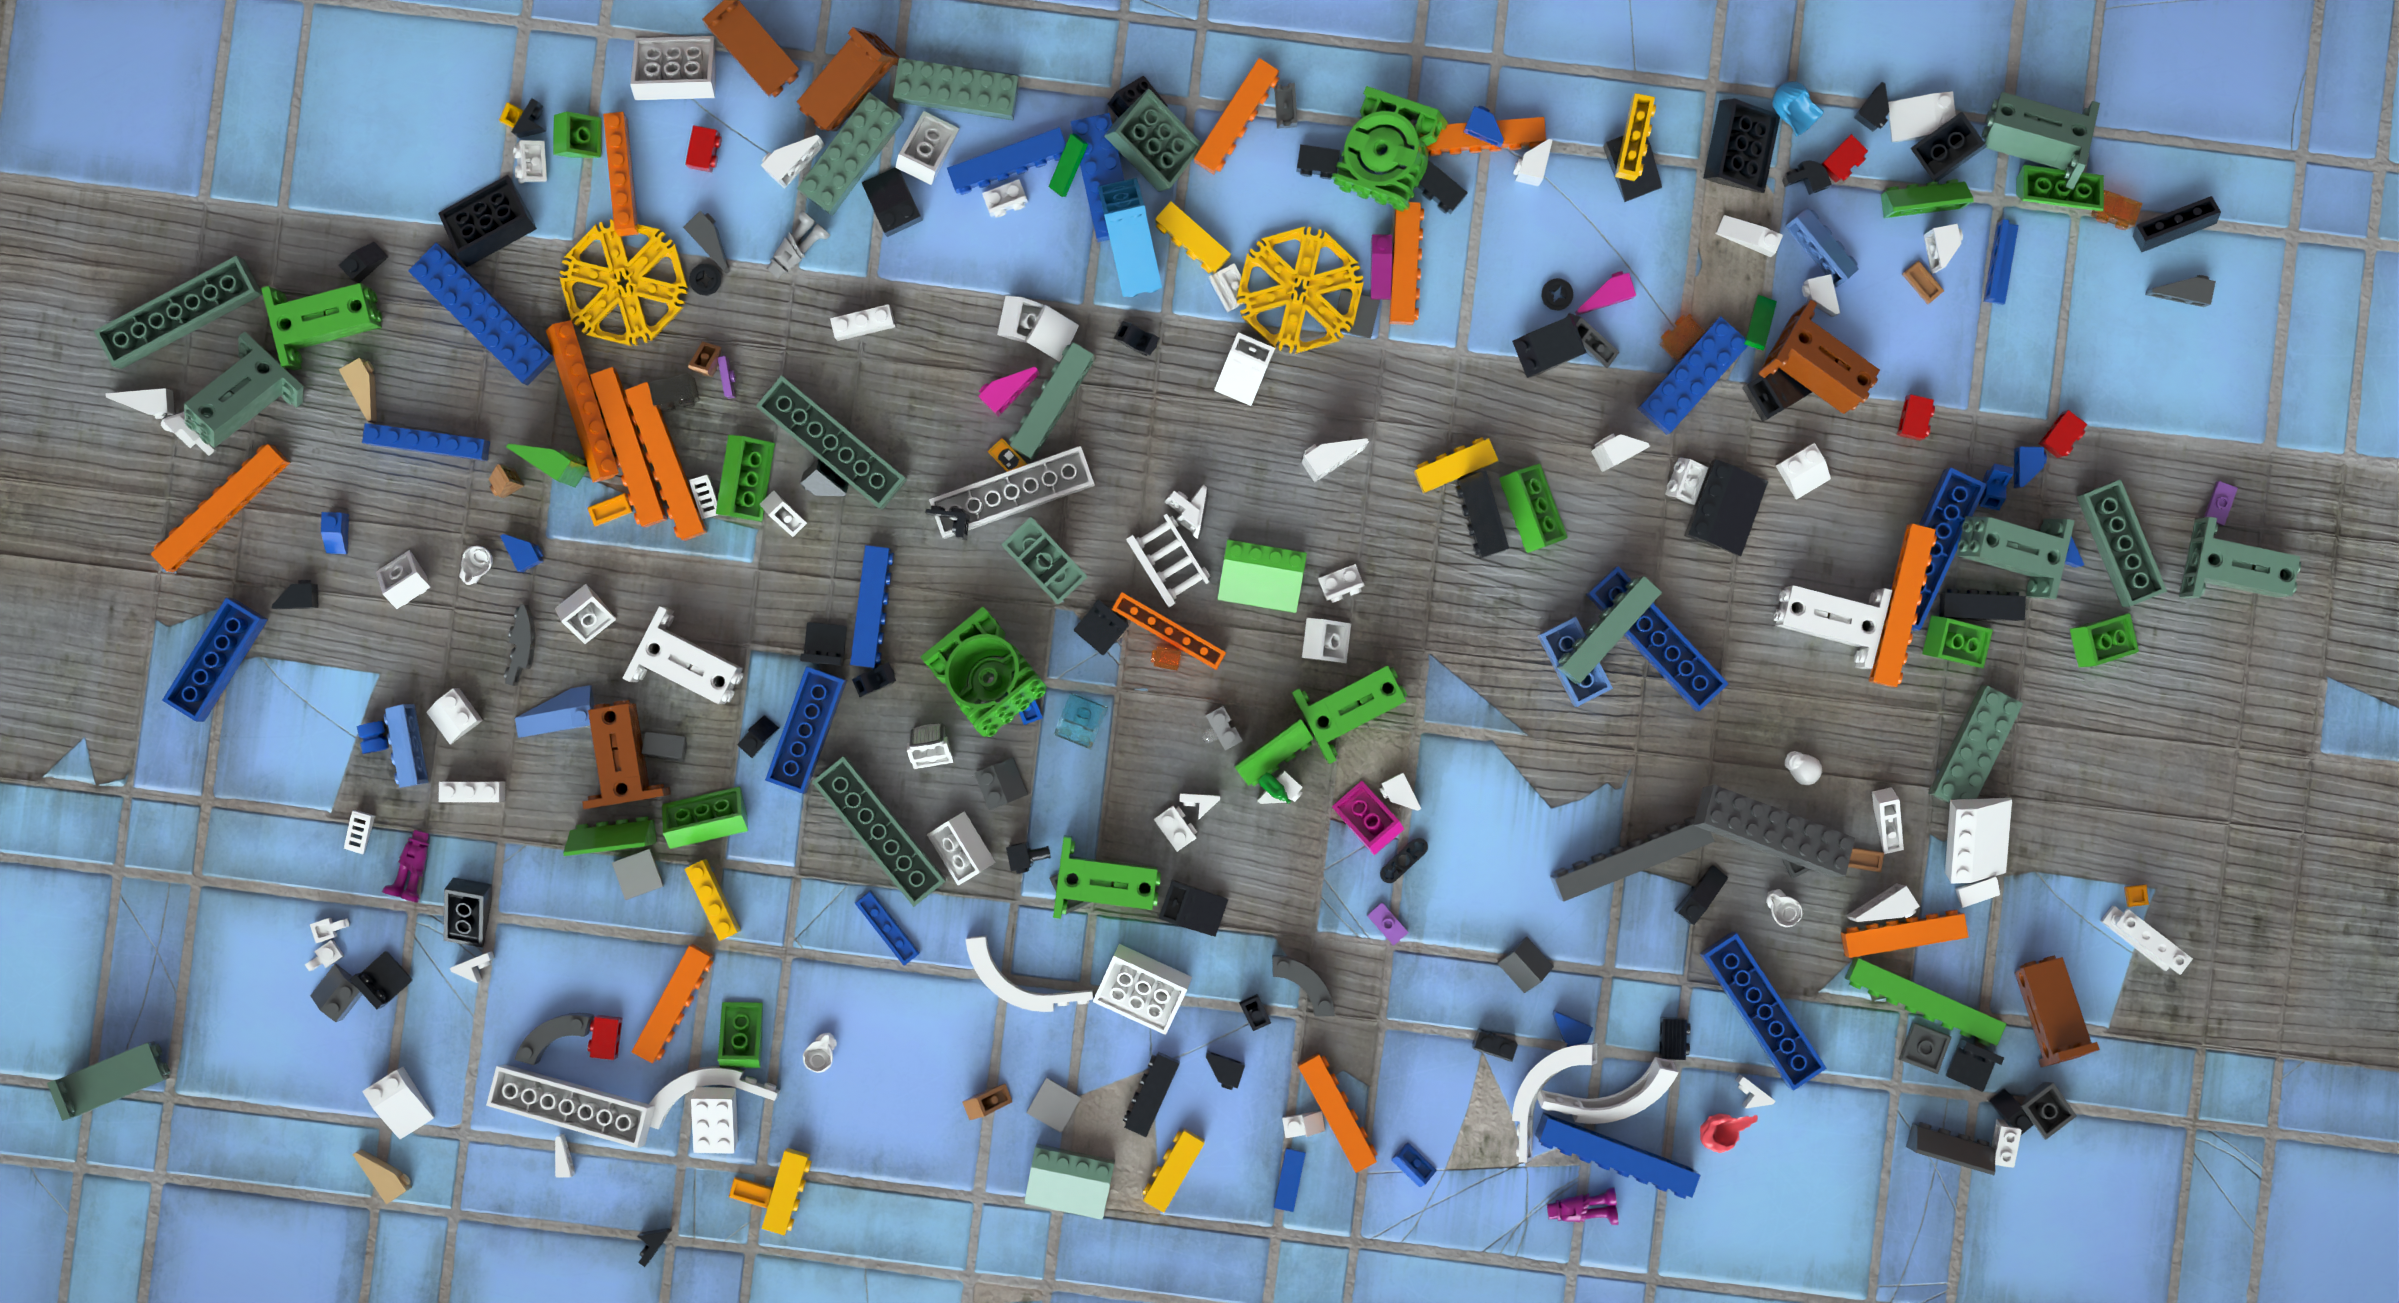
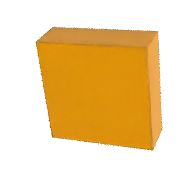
M2146 884L2124 887L2127 907L2149 905Z

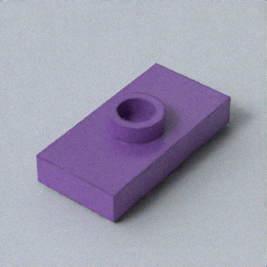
M726 356L718 357L724 396L728 399L736 398L733 386L736 378L734 370L730 369L729 358Z
M2217 481L2204 517L2217 518L2216 524L2224 526L2238 488Z
M1382 902L1367 914L1369 919L1393 946L1409 933Z

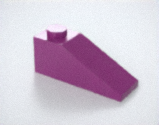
M1372 234L1371 299L1391 300L1392 235Z

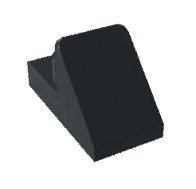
M531 98L511 133L518 138L546 132L541 126L534 123L535 119L537 120L541 116L543 106Z
M764 715L748 729L749 732L737 746L751 758H754L779 730V727Z
M1258 994L1239 1002L1253 1031L1271 1024Z
M666 1228L641 1232L637 1237L649 1246L646 1245L639 1255L642 1258L638 1263L645 1267L672 1230Z

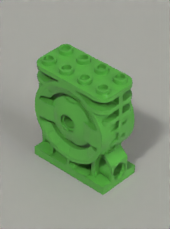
M1366 86L1363 93L1366 98L1360 109L1362 119L1350 130L1345 141L1344 151L1341 154L1343 160L1342 162H1337L1338 172L1337 174L1333 173L1331 178L1334 180V184L1340 186L1339 189L1346 193L1356 192L1357 196L1363 199L1370 197L1375 199L1374 201L1378 204L1385 206L1388 203L1393 205L1394 209L1403 212L1404 209H1409L1410 204L1408 201L1410 198H1414L1415 195L1413 189L1418 187L1427 169V146L1437 141L1441 130L1446 129L1448 122L1438 109ZM1413 119L1417 120L1415 127L1410 122ZM1390 128H1398L1399 130H1401L1406 137L1407 144L1409 146H1414V150L1406 148L1405 141L1401 137V135L1397 131ZM1387 148L1386 153L1380 155L1381 150ZM1361 155V159L1368 169L1383 175H1376L1366 171L1359 162V156ZM1400 166V167H1403V168H1406V169H1405V170H1402V169H1398V167Z
M983 606L920 657L942 683H946L951 696L961 711L967 716V719L973 724L974 728L982 736L991 737L997 733L1002 725L1011 722L1016 714L1026 710L1031 702L1041 698L1046 692V685L1019 650L1005 640L1006 633L997 620ZM990 657H1001V658H1004V659L1001 660V659H998V658H990ZM994 677V680L988 683L989 678Z

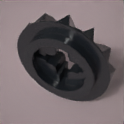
M700 264L691 271L689 283L697 294L709 296L716 293L721 286L722 277L719 270L713 265ZM705 274L708 278L713 279L708 281L707 288L703 282H700L701 279H704Z
M1559 278L1548 281L1542 288L1541 297L1543 303L1551 310L1559 311L1567 308L1573 300L1571 285ZM1561 287L1560 295L1564 298H1558L1553 302L1554 295L1551 292H1556Z

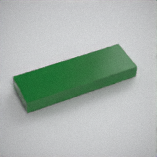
M1070 134L1048 186L1061 197H1066L1088 146V143L1076 134Z
M1761 295L1757 296L1744 342L1745 345L1764 350L1777 301Z

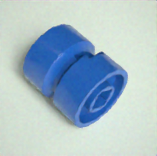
M383 721L356 726L358 736L363 740L360 743L362 754L389 749L387 738L383 736L385 732Z

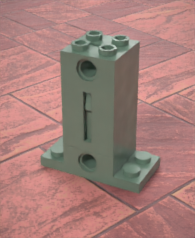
M2001 92L1999 98L1994 99L1991 111L1987 113L1985 119L1987 127H1984L1981 138L1984 139L1988 146L1986 147L1987 149L2065 170L2064 178L2067 179L2065 187L2074 189L2087 164L2100 103L2092 101L2089 108H2084L2083 113L2079 114Z
M245 331L238 336V356L241 360L184 403V422L186 426L200 434L201 440L207 445L210 444L213 448L222 443L281 395L288 404L292 403L296 408L303 403V385Z
M1966 516L1962 525L1961 539L1957 546V556L2029 576L2027 597L2056 599L2075 521L2070 519L2044 518L2040 529L2041 532L1991 517Z
M1032 517L1001 544L1057 605L1088 577Z
M2204 517L2195 519L2179 598H2201L2206 589L2205 583L2276 598L2293 596L2297 589L2296 576L2301 569V556L2215 539L2213 536L2216 535L2218 530L2217 518Z
M154 1041L148 1042L48 1082L47 1085L62 1121L78 1117L86 1112L169 1079L170 1069L166 1062H162L160 1056L163 1053L160 1045L155 1044Z

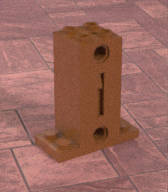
M723 0L702 18L707 29L713 33L769 98L772 95L774 98L783 91L782 86L788 82L790 85L798 78V67L739 0Z
M852 27L848 32L851 38L797 100V103L801 106L799 108L800 111L808 117L809 115L815 119L814 124L821 130L837 131L893 65L898 66L899 58L901 57L875 33Z
M1810 299L1792 314L1758 374L1765 378L1770 373L1774 374L1780 368L1845 414L1850 409L1853 411L1860 402L1864 403L1870 395L1868 393L1869 389L1878 381L1877 375L1880 369L1811 321L1815 315L1813 310L1817 303Z
M630 700L613 702L614 706H610V703L593 705L594 709L588 710L601 794L588 796V801H582L583 809L671 795L670 787L664 788V784L649 786L645 756L642 754L643 743L636 703H630ZM613 712L616 715L615 721L612 720ZM624 784L628 787L627 792L623 789Z
M2054 955L2038 961L2039 964L2036 961H2031L2019 966L2020 970L2014 973L2043 1057L2038 1060L2040 1067L2080 1058L2100 1050L2097 1042H2091L2063 957L2056 959Z

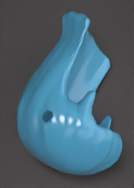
M1789 81L1782 84L1775 91L1773 107L1780 118L1792 127L1797 137L1806 132L1823 115L1824 110L1811 101L1809 98L1810 94L1804 85L1796 81Z

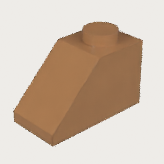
M702 341L688 368L694 372L713 377L719 367L718 357L721 355V347Z
M1001 1084L976 1094L962 1103L969 1120L984 1117L1012 1103V1099L1006 1084Z

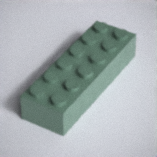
M899 58L893 98L896 103L1014 120L1020 81L1018 76Z
M869 92L798 186L799 192L833 216L903 123L902 116Z
M1074 342L1071 346L1067 345L1065 347L1061 363L1057 362L1051 371L1053 376L1050 380H1045L1041 387L1042 394L1040 397L1036 396L1031 403V412L1029 415L1026 413L1020 422L1022 427L1019 432L1015 430L1009 440L1013 450L1032 461L1038 455L1095 361L1094 354Z
M2121 479L2076 496L2121 606L2130 607L2167 592Z
M1645 576L1632 578L1625 586L1627 590L1619 593L1612 600L1614 605L1611 608H1605L1598 616L1600 620L1597 623H1592L1585 630L1587 635L1584 638H1578L1571 646L1573 650L1570 653H1565L1558 660L1560 664L1557 668L1574 684H1579L1586 678L1662 593Z
M1980 686L1928 794L1950 804V800L1977 799L2023 703L1989 686Z

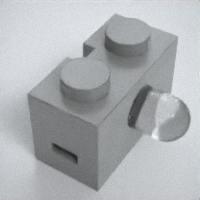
M1224 706L1206 715L1212 728L1203 733L1202 739L1204 742L1211 743L1219 739L1226 751L1243 741L1235 726L1231 728L1228 724L1231 719Z

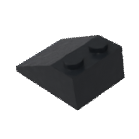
M1623 136L1610 140L1603 146L1614 177ZM1647 137L1645 144H1648L1646 155L1642 156L1641 164H1644L1641 176H1638L1635 181L1615 177L1624 202L1662 188L1652 148Z
M894 167L862 182L886 237L923 221L899 169Z
M1572 315L1512 341L1527 378L1540 375L1587 353Z
M452 878L444 889V941L483 948L492 902V884Z

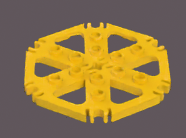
M610 219L609 228H605L604 224L599 222L601 229L599 231L598 225L595 224L564 256L565 259H571L572 261H562L563 264L569 266V269L566 272L560 271L559 273L568 278H559L572 322L576 326L582 322L585 323V327L582 329L583 333H587V336L632 346V338V343L638 346V337H643L644 342L648 343L646 335L648 334L650 341H652L683 309V307L676 306V303L685 305V301L679 300V295H688V292L680 289V287L688 288L676 244H673L671 239L663 243L662 239L666 235L664 232H661L660 229L638 224L639 234L647 235L649 241L629 261L622 236L619 237L614 230V221ZM594 240L601 241L608 268L581 261L580 255ZM662 258H671L676 274V281L671 284L646 278L645 276ZM622 276L625 280H629V282L626 283V290L622 285H619V283L622 282ZM580 282L603 288L583 309L577 307L572 290L575 283ZM639 297L668 305V312L656 325H647ZM618 304L626 327V333L623 335L605 332L600 329L601 321Z
M1305 226L1262 238L1256 243L1260 248L1259 252H1255L1253 249L1249 250L1250 255L1253 257L1247 253L1236 299L1245 297L1237 300V304L1243 303L1246 305L1245 309L1240 310V314L1249 313L1246 316H1242V318L1275 350L1278 341L1280 342L1279 351L1282 350L1283 345H1288L1290 347V354L1293 352L1294 346H1296L1295 354L1339 342L1338 338L1343 339L1344 335L1340 332V329L1345 328L1348 332L1351 330V327L1346 322L1353 327L1364 281L1362 283H1355L1362 281L1363 276L1356 277L1354 275L1355 271L1360 270V266L1351 268V266L1357 265L1358 262L1325 231L1321 239V229L1318 230L1316 236H1313L1310 233L1311 227H1308L1306 235H1304ZM1293 239L1300 242L1295 270L1273 250L1276 244ZM1323 247H1328L1343 262L1341 268L1314 275L1320 249ZM1256 266L1262 268L1279 284L1253 293L1249 292L1247 288L1251 270ZM1301 280H1303L1302 286L1306 292H1302L1299 300H1297L1298 294L1294 288H1298ZM1345 288L1350 289L1352 298L1348 313L1341 315L1321 295ZM1286 305L1278 334H1271L1257 321L1258 313ZM1305 311L1326 329V336L1308 342L1300 340L1299 335Z

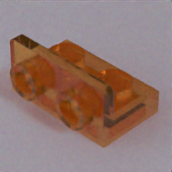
M1690 313L1686 317L1682 315L1674 323L1677 326L1672 331L1668 329L1660 337L1663 341L1659 345L1675 361L1705 332L1691 318L1692 315Z

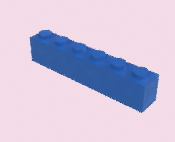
M1059 127L947 167L956 194L964 195L970 193L972 188L977 186L979 188L989 186L991 181L997 179L998 181L1006 180L1009 178V175L1017 173V175L1023 174L1030 167L1036 166V168L1045 166L1047 161L1052 159L1059 161L1066 143Z
M369 423L364 425L362 443L372 446L488 461L490 441L485 439Z
M865 545L850 665L877 668V664L881 663L882 654L879 652V644L882 645L884 640V633L881 632L882 624L885 625L887 616L884 613V605H888L889 593H886L887 585H890L892 576L889 573V565H893L894 553H891L890 548Z

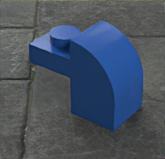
M1993 464L1991 470L1986 471L1982 482L1987 485L1979 502L1980 507L2000 510L2006 500V486L2014 474V468Z

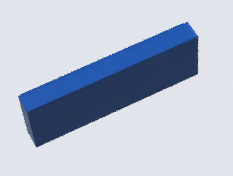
M1290 1148L1285 1149L1274 1208L1294 1212L1306 1152Z

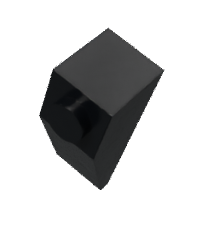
M1712 865L1674 911L1689 924L1695 925L1708 909L1728 877Z

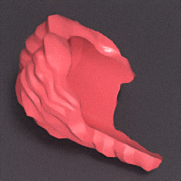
M1721 1113L1711 1115L1700 1126V1140L1706 1148L1714 1152L1722 1153L1731 1150L1736 1142L1740 1140L1739 1131H1743L1745 1128L1750 1127L1751 1124L1757 1122L1758 1116L1733 1118L1728 1114Z

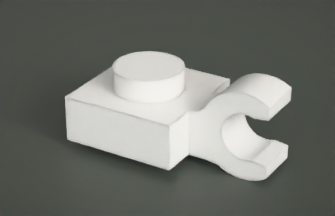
M327 918L310 924L316 943L337 937L336 930L350 926L348 918L334 923L332 918Z
M330 940L314 951L318 957L306 963L305 966L309 971H313L321 964L328 968L344 957V954L335 941Z

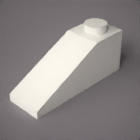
M1723 215L1716 232L1719 236L1769 257L1776 253L1783 237L1782 234L1766 227Z
M170 389L106 393V398L153 415L155 419H162L168 415L175 414L173 390Z
M1892 787L1872 791L1873 808L1884 854L1904 850L1898 796Z

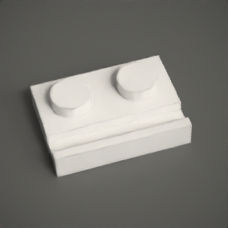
M1235 263L1208 277L1227 313L1243 305V303L1237 304V300L1245 298L1239 297L1236 299L1242 276Z

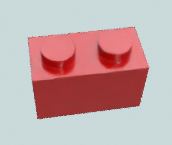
M693 125L685 165L690 169L712 173L713 167L716 168L718 163L716 151L717 148H720L722 142L720 133L715 129Z
M1851 134L1821 165L1835 183L1840 179L1844 181L1852 174L1850 169L1854 165L1858 167L1866 160L1864 155L1868 150Z
M1912 394L1906 396L1897 435L1919 441L1928 437L1931 425H1928L1929 420L1935 412L1934 400Z
M2066 410L2060 414L2038 444L2057 458L2068 456L2074 448L2072 446L2076 440H2080L2086 431L2084 429L2088 424L2071 411Z
M598 1015L594 1017V1020L592 1019L590 1024V1032H593L592 1040H589L587 1048L591 1058L608 1060L618 1058L623 1018Z

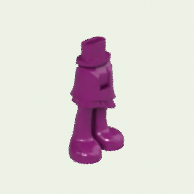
M418 830L413 831L412 838L408 839L409 841L399 856L398 862L400 866L396 880L392 885H386L382 890L383 893L401 897L408 901L419 902L420 897L417 887L419 876L423 877V871H425L429 843H427L428 833ZM410 871V872H411L410 879H409L407 888L404 890L405 883H406V879H407V875H408V872Z
M1611 1187L1605 1193L1590 1197L1589 1193L1584 1196L1581 1194L1564 1198L1560 1201L1556 1200V1203H1548V1220L1557 1219L1558 1221L1580 1223V1221L1585 1222L1586 1219L1607 1218L1612 1225H1619L1615 1188ZM1591 1205H1610L1606 1207L1588 1209V1206Z

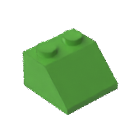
M573 112L555 114L553 155L570 158H600L601 118Z

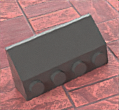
M1920 1122L1919 1125L1912 1123L1906 1144L1907 1148L1918 1154L1995 1175V1148L1989 1146L1990 1142L1978 1139L1975 1142L1970 1140V1136L1958 1133V1136L1950 1134V1130L1940 1127L1937 1131L1931 1129L1932 1125Z

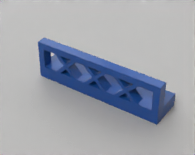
M2006 219L1996 224L1983 302L2004 305L2006 302L2019 226L2009 224V220Z

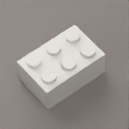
M695 1087L691 1098L694 1153H734L738 1143L736 1088Z

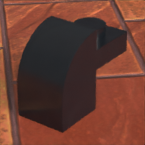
M1810 160L1801 162L1797 169L1787 172V176L1782 179L1784 187L1804 181L1809 195L1825 190L1832 185L1826 169L1820 163Z
M1123 321L1114 339L1130 349L1147 356L1151 355L1156 349L1159 337L1141 330L1132 323Z
M888 662L853 678L852 681L859 697H863L893 684L896 679L894 670Z

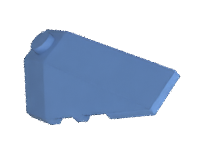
M592 686L571 688L516 717L518 738L590 726L588 710L594 709L593 705H595Z

